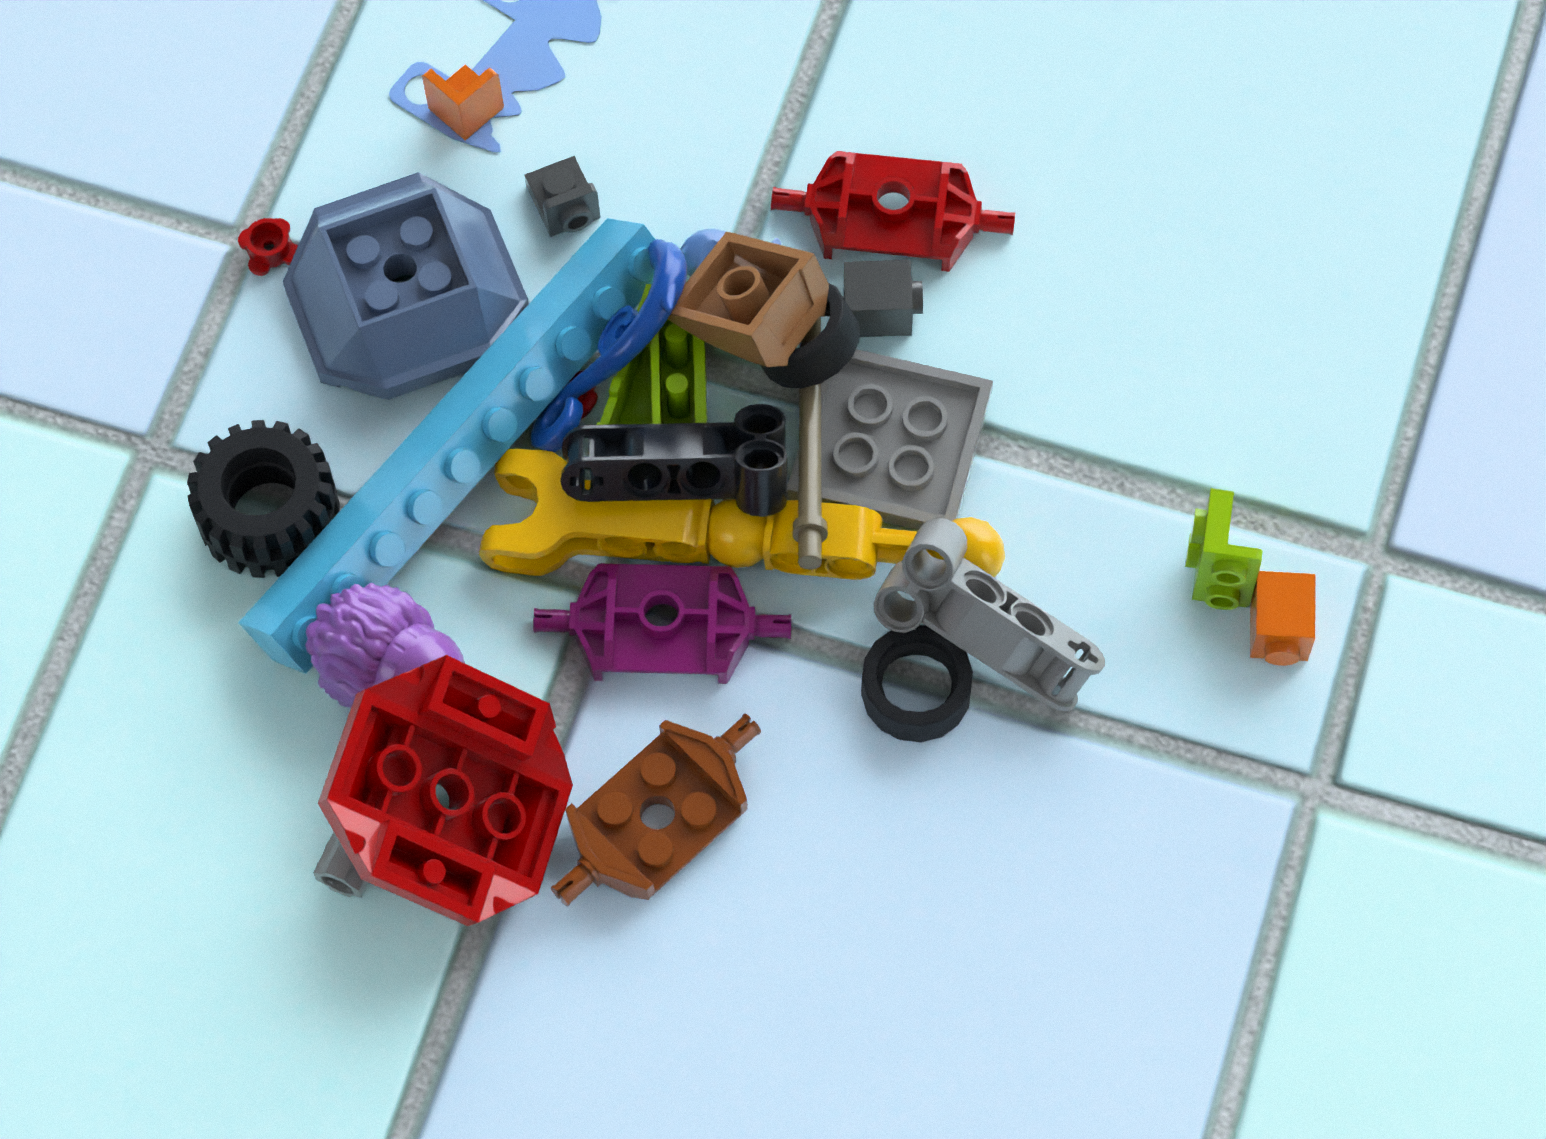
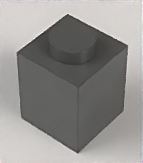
M911 260L844 262V300L860 325V337L912 336L913 314H923L922 281H912Z

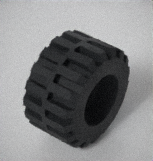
M252 420V428L241 430L240 425L236 424L228 428L230 436L222 440L216 435L207 442L210 452L208 454L199 452L193 461L197 472H192L188 475L187 485L191 494L187 495L202 540L205 546L208 545L211 555L219 563L226 559L229 570L241 574L245 567H248L251 576L254 578H265L266 570H274L276 576L280 577L287 570V567L298 558L335 515L339 513L340 502L324 452L318 443L311 444L309 434L300 428L291 434L288 423L276 421L273 428H266L264 420ZM278 483L294 489L288 501L271 513L247 515L235 510L240 498L256 486Z

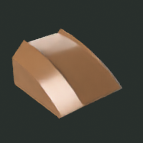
M726 231L685 283L682 295L668 320L699 339L747 361L766 367L788 366L790 355L819 317H825L829 283L814 253Z

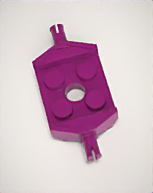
M598 563L589 573L577 601L570 602V610L534 608L533 617L534 633L569 632L570 636H576V641L594 681H603V672L718 675L719 684H728L749 646V640H755V636L791 639L792 614L756 615L755 606H749L738 576L731 566ZM659 604L670 605L678 612V616L673 623L661 627L648 622L645 616L653 606Z

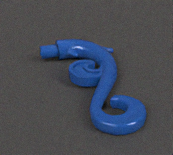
M656 239L650 243L648 254L651 267L654 269V277L641 309L638 312L635 308L628 305L619 309L611 317L599 337L597 347L601 356L569 382L538 415L530 435L531 444L535 449L552 452L560 450L565 435L568 431L578 427L581 421L583 405L577 398L623 369L649 344L663 327L682 295L687 278V263L683 252L676 244L662 239Z

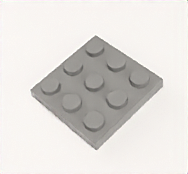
M856 349L852 359L839 373L821 383L822 502L867 507L879 513L883 519L882 522L919 530L926 521L934 518H944L950 521L957 519L992 395L993 380ZM799 448L788 481V500H798Z

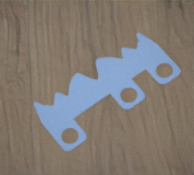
M483 0L515 20L472 69L478 76L488 68L493 69L499 75L504 108L492 118L520 115L522 110L512 94L514 91L540 90L556 84L565 78L564 69L550 49L549 40L564 39L586 43L596 42L600 34L602 18L597 0H519L516 2ZM416 62L412 64L391 87L389 96L392 102L450 138L491 152H501L500 144L491 135L493 133L491 119L468 139L464 140L430 111L427 104H415L407 99L405 86L408 81L416 76L423 75L429 69L434 70L445 81L449 78V76L428 63Z

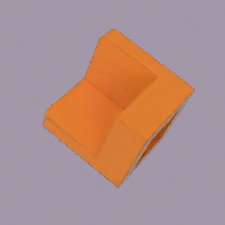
M465 64L446 81L432 69H429L422 75L428 109L464 140L468 139L504 108L499 75L491 68H488L478 76Z

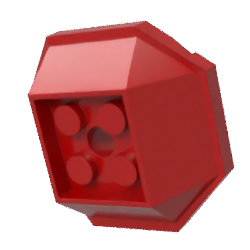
M445 655L364 689L355 695L317 804L361 880L461 924L471 926L539 893L573 783L565 755L553 730L556 728V723L550 703L451 656ZM437 784L442 786L448 794V809L443 807L436 797Z

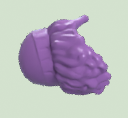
M370 583L363 588L359 584H354L350 589H343L341 593L331 594V603L319 604L316 608L317 619L306 628L308 640L305 646L307 652L311 655V663L320 674L318 685L325 690L326 694H329L330 698L338 700L339 705L351 708L355 695L362 690L442 656L448 655L465 663L463 654L456 643L448 635L434 628L429 612L417 604L408 593L400 591L398 587L391 588L389 585L381 587Z

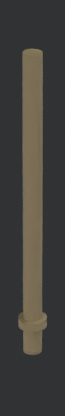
M821 317L818 318L799 343V347L814 340L820 334ZM821 384L802 389L799 388L798 518L793 522L792 535L794 540L798 542V564L800 567L808 570L821 566L822 542L828 536V525L826 520L822 518Z

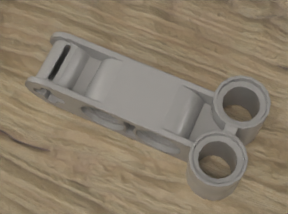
M934 518L926 521L916 533L903 560L890 570L875 597L873 607L878 621L885 628L902 633L915 630L923 623L1046 705L1060 711H1071L1078 703L1077 693L1089 677L1099 674L1105 667L1103 653L1089 639L965 559L964 555L968 548L967 537L963 529L955 522L944 518ZM926 549L938 552L944 560L932 557ZM898 591L909 594L915 601L903 598ZM1079 649H1082L1083 654L1077 659L1075 654ZM1070 667H1072L1068 674L1064 677V675L1067 673ZM1057 685L1060 686L1061 689L1057 695H1053L1052 691L1055 689V687Z

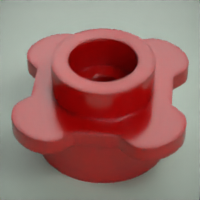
M259 219L252 223L248 229L240 233L238 243L240 248L246 250L249 255L248 267L253 274L264 276L269 273L271 268L281 264L290 265L298 245L292 243L289 236L291 231L290 224L285 219ZM274 244V248L271 250L264 248L266 245Z

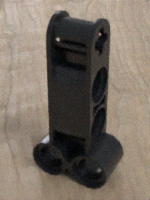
M754 404L741 408L735 414L734 422L584 425L568 431L563 438L562 453L567 460V465L562 470L560 482L565 493L578 501L735 499L737 507L742 512L759 517L772 516L779 513L787 504L786 418L780 409L771 405ZM586 437L589 438V457H583L584 438ZM585 469L591 470L590 489L588 490L585 489Z

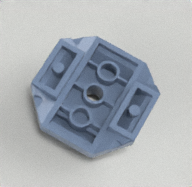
M419 172L314 208L283 280L286 295L320 382L339 388L343 385L363 394L387 400L466 373L529 304L528 297L491 209ZM400 276H412L410 280L403 283L392 282Z

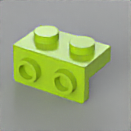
M1211 488L1206 509L1195 508L1192 530L1188 538L1185 567L1195 568L1192 600L1204 601L1208 606L1220 610L1249 607L1262 562L1263 550L1228 544L1234 491Z

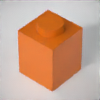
M1259 571L1250 602V658L1265 659L1266 662L1278 666L1293 665L1299 661L1309 660L1315 641L1316 574Z

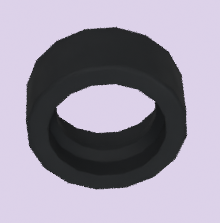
M829 283L825 316L829 317V320L820 334L804 346L796 348L788 359V366L766 367L760 365L771 381L786 388L802 389L821 384L836 375L852 359L860 341V325L836 286Z
M919 625L915 630L906 633L890 630L874 642L864 659L861 696L867 715L881 731L898 740L921 743L941 738L959 725L969 708L973 670L966 651L926 625ZM910 655L928 656L942 663L947 668L952 681L951 692L946 701L935 709L924 712L903 710L892 704L885 696L882 681L887 667L898 658Z

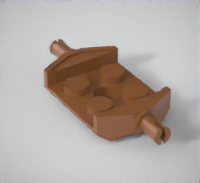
M743 714L720 737L716 736L713 738L705 733L664 720L659 725L660 735L578 808L572 803L565 808L569 827L580 859L577 860V866L550 887L553 894L558 899L562 898L561 903L568 907L593 882L597 887L603 883L631 898L649 900L748 810L747 797L735 767V754L761 733L758 724L754 720L750 723L751 717ZM656 804L668 806L675 814L673 821L662 829L649 828L641 820L643 812L648 807Z

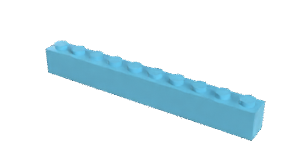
M607 218L238 622L273 661L307 674L313 667V664L311 663V655L307 652L305 646L308 640L306 628L317 619V606L322 603L330 604L331 594L341 593L343 589H350L354 584H359L363 588L370 583L381 587L387 585L598 350L599 337L611 317L622 307L630 305L636 308L640 303L646 284H652L654 269L650 264L648 247L656 239L644 224Z

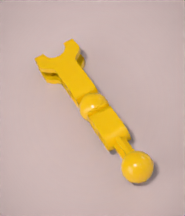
M508 449L495 463L494 475L500 488L507 494L535 501L537 505L532 515L520 523L492 525L485 530L481 539L479 556L492 569L532 576H543L560 568L569 558L576 555H596L671 563L701 562L702 564H709L710 555H712L721 564L735 569L754 566L764 559L765 570L776 569L784 573L862 580L874 576L877 562L892 564L901 562L918 531L882 528L883 519L881 515L867 507L822 502V518L827 522L828 536L822 542L821 566L808 570L800 567L798 564V542L794 540L792 535L793 522L798 518V500H787L786 507L781 512L765 517L751 516L742 512L737 507L735 499H723L716 505L714 499L578 501L568 496L562 489L560 482L561 473L567 465V462L555 452L546 450ZM585 480V489H590L591 480ZM975 517L954 519L952 522H955L963 529L967 537L968 548L964 558L996 578L1005 560V547L998 532L987 521ZM926 549L932 557L944 560L938 552Z

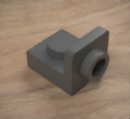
M575 155L524 174L526 187L550 237L563 232L572 233L580 231L592 221L601 218L598 192L593 183L587 182Z

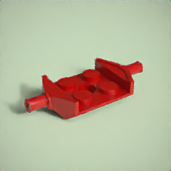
M836 151L827 158L814 183H808L807 192L773 187L771 197V210L804 212L805 216H810V223L824 259H832L833 249L942 260L941 271L950 272L973 239V233L979 234V230L983 232L1013 235L1016 212L982 210V201L976 200L968 171L962 163ZM887 193H899L908 200V203L900 209L891 210L883 207L878 200Z

